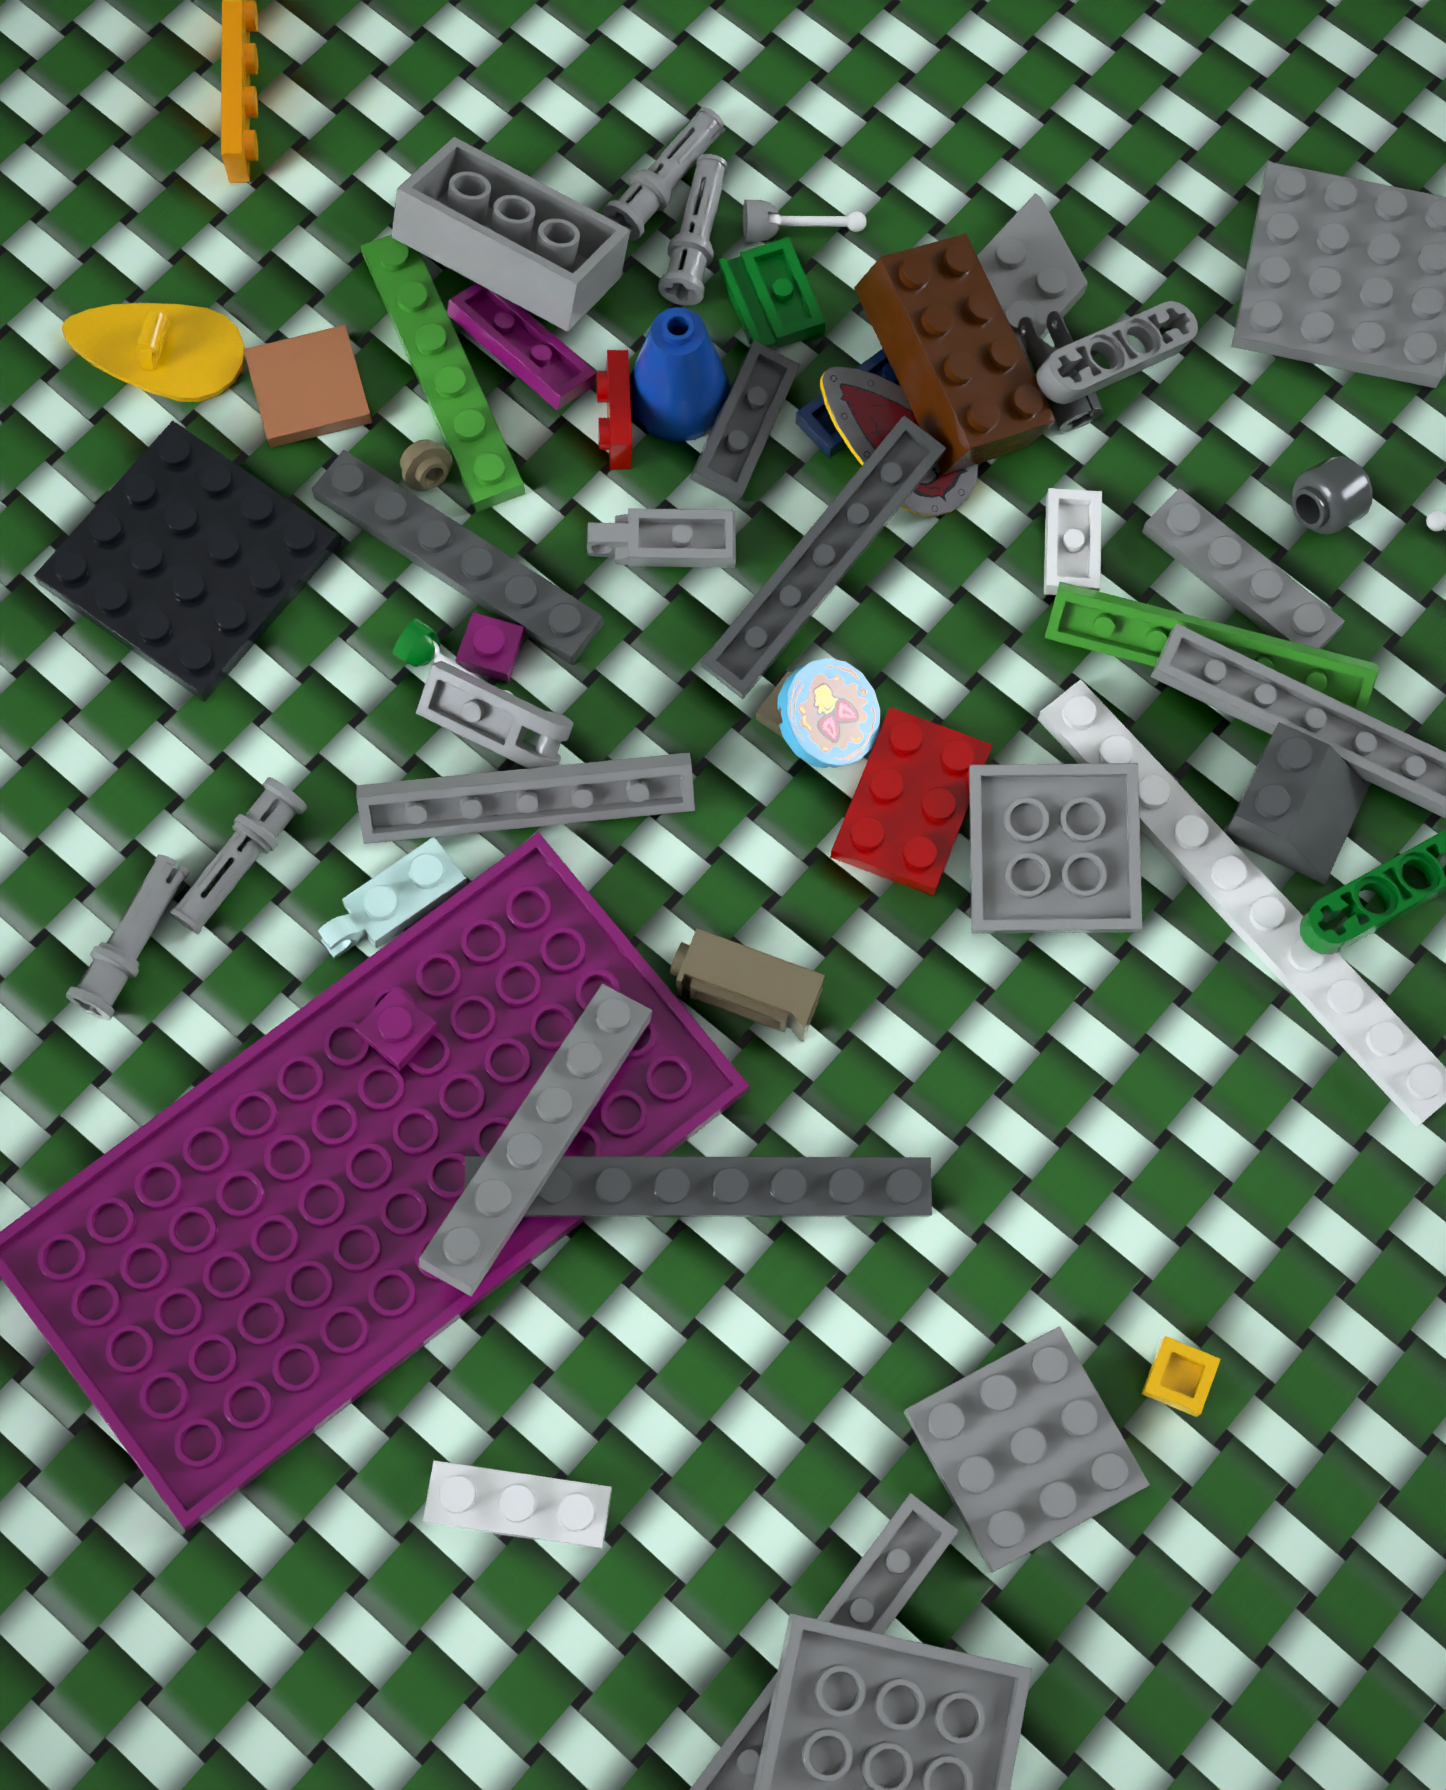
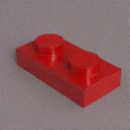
M607 350L606 371H596L597 403H607V418H598L599 450H609L610 470H631L633 444L628 350Z

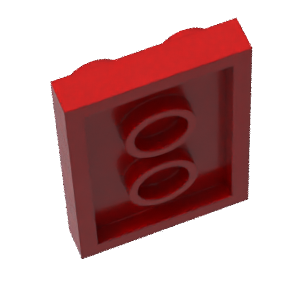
M889 707L832 847L830 858L934 896L969 808V766L986 765L992 744Z

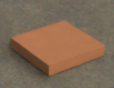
M346 325L243 349L270 448L372 423Z

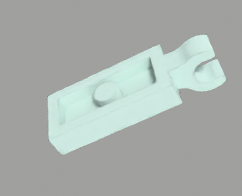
M433 836L342 899L343 905L349 914L338 916L324 924L318 930L322 937L321 942L334 959L347 952L366 936L377 949L467 885V879Z

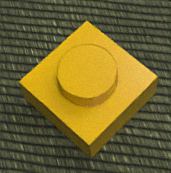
M1164 1336L1159 1344L1141 1394L1198 1417L1202 1413L1221 1359Z

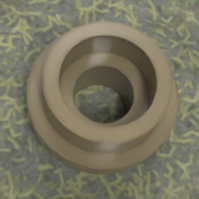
M427 439L419 440L410 445L401 456L402 478L411 489L416 491L435 488L442 484L452 467V456L441 444Z

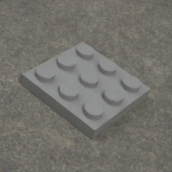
M1138 763L969 766L971 934L1141 932L1143 928Z
M1060 1326L910 1406L904 1411L908 1422L991 1573L1150 1485Z

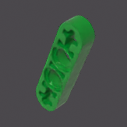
M1446 829L1316 901L1303 916L1300 923V935L1304 943L1311 950L1320 954L1331 955L1338 953L1445 893L1446 865L1442 868L1439 861L1446 854ZM1408 866L1419 869L1427 879V888L1415 889L1409 886L1402 877V868ZM1370 890L1377 893L1385 903V911L1378 914L1366 910L1359 900V892ZM1343 912H1345L1348 918L1336 932L1333 929L1324 932L1319 926L1321 920L1325 923L1331 922Z

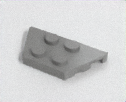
M1036 193L977 255L1026 358L1028 355L1018 332L1020 319L1023 317L1031 318L1040 338L1044 339L1049 334L1047 328L1048 314L1052 311H1058L1064 317L1085 294L1088 282L1045 203Z

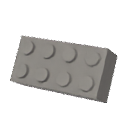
M453 137L397 188L392 238L567 332L621 278L630 235V229L456 137Z

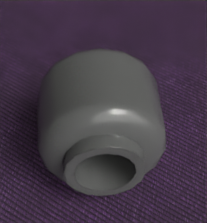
M1342 456L1329 458L1306 470L1296 479L1292 490V509L1294 515L1304 527L1322 535L1335 534L1359 521L1369 512L1373 494L1370 479L1363 468L1353 460Z

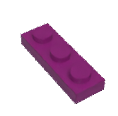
M475 283L449 300L447 315L555 410H560L594 386L596 371L521 306L478 283Z

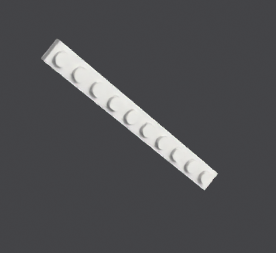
M1081 679L1040 711L1037 720L1078 764L1138 763L1140 830L1416 1127L1421 1125L1446 1103V1067L1339 953L1331 955L1320 954L1311 950L1304 943L1300 935V923L1303 915Z

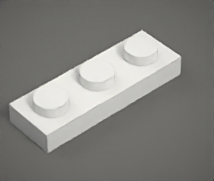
M433 1460L423 1522L603 1550L612 1487Z

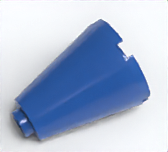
M680 307L670 308L661 312L654 319L629 375L631 414L634 419L636 417L646 427V431L652 436L672 442L696 440L704 436L705 431L714 425L731 386L727 372L702 319L695 312Z

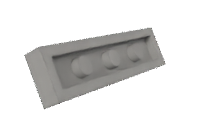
M1180 488L1145 522L1142 530L1144 535L1269 636L1323 649L1344 624L1345 620Z

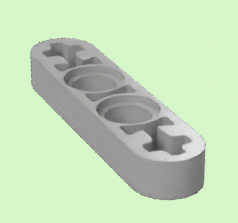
M1174 301L1164 302L1057 349L1039 367L1036 374L1037 384L1042 393L1050 400L1061 404L1071 403L1177 355L1196 336L1198 331L1197 320L1194 314L1181 303ZM1162 326L1164 328H1173L1165 332L1163 335H1161L1159 329ZM1126 335H1132L1139 339L1144 345L1146 353L1135 350L1129 344ZM1091 351L1101 353L1108 360L1110 369L1097 365L1091 356ZM1075 368L1077 375L1073 379L1070 376L1062 377V375L1071 372Z

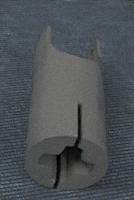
M1052 311L1047 316V328L1054 347H1051L1040 338L1031 318L1023 317L1019 321V336L1035 374H1037L1039 367L1054 351L1073 343L1064 319L1058 311ZM1073 368L1071 372L1062 375V377L1070 376L1073 379L1077 372ZM1095 392L1067 404L1056 403L1046 397L1058 428L1062 432L1083 427L1096 420L1103 413L1102 406Z

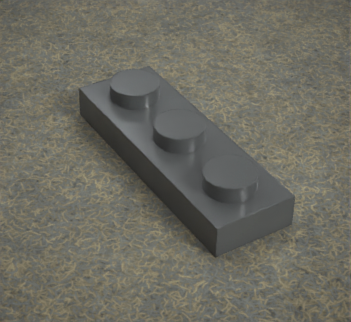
M755 340L752 342L692 471L690 480L735 503L738 502L746 489L800 364Z

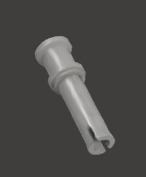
M700 108L691 122L662 152L655 163L648 170L636 171L629 179L630 187L618 201H610L603 209L605 217L630 229L629 240L637 241L642 236L644 224L656 211H663L670 204L673 187L692 168L697 158L703 155L707 148L725 131L723 127L724 122L720 116L709 108Z
M703 154L696 160V169L686 202L680 233L676 234L669 242L668 255L670 262L666 274L662 275L658 284L660 294L668 301L679 305H695L701 302L705 293V287L702 283L705 267L712 263L714 250L709 240L728 167L727 162L723 158L712 154Z
M271 777L265 780L263 783L265 790L245 815L238 814L234 819L235 824L232 828L235 833L204 869L201 876L178 905L170 911V914L192 932L199 934L202 931L201 928L228 894L232 892L262 852L268 854L269 851H274L279 845L276 838L295 814L302 815L308 808L300 797L279 781Z
M157 855L154 865L107 943L101 942L93 948L90 953L93 958L92 963L78 986L70 987L65 995L73 1004L98 1018L111 1020L115 1011L112 1006L127 980H134L139 973L138 967L140 964L136 959L183 880L189 875L188 869L183 865H179L177 869L173 868L177 861L168 856Z

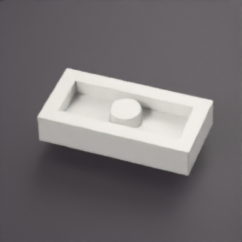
M1048 489L1045 519L1044 594L1056 595L1059 582L1100 591L1102 491Z

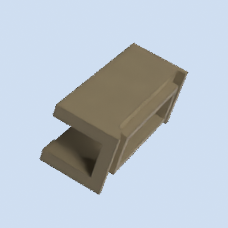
M698 928L690 945L683 942L680 943L670 969V974L677 976V996L682 997L684 990L690 991V998L784 1033L786 1028H790L802 1042L823 991L821 986L825 979V975Z

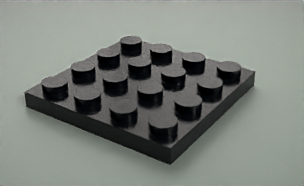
M172 420L34 576L40 586L205 702L341 543L336 532Z

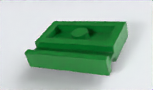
M789 237L740 252V257L727 260L726 257L718 259V271L750 345L755 340L766 347L775 345L777 349L825 333L826 322Z

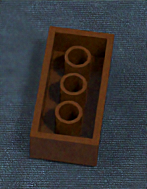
M967 234L882 256L854 287L920 428L946 447L944 456L937 463L942 475L1025 449L1056 422Z

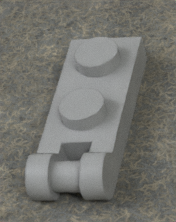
M443 661L432 664L416 710V714L526 768L558 766L561 761V756L558 754L562 741L568 740L573 727V721L566 716L536 707ZM528 729L541 734L537 746L524 741Z

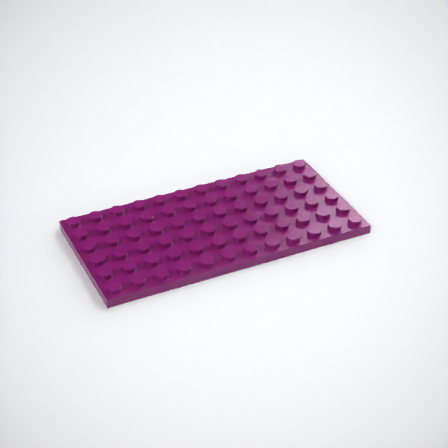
M539 832L0 1231L1 1279L183 1529L189 1531L588 1218L523 1217L472 1296L467 1295L419 1267L420 1256L464 1192L465 1156H488L602 984L651 1009V1021L563 1156L666 1157L749 1092L750 1085ZM393 987L437 1022L439 1028L401 1071L359 1037L355 1030Z

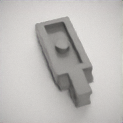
M628 508V514L615 516V523L588 522V556L615 558V564H628V566L735 568V511L720 509Z

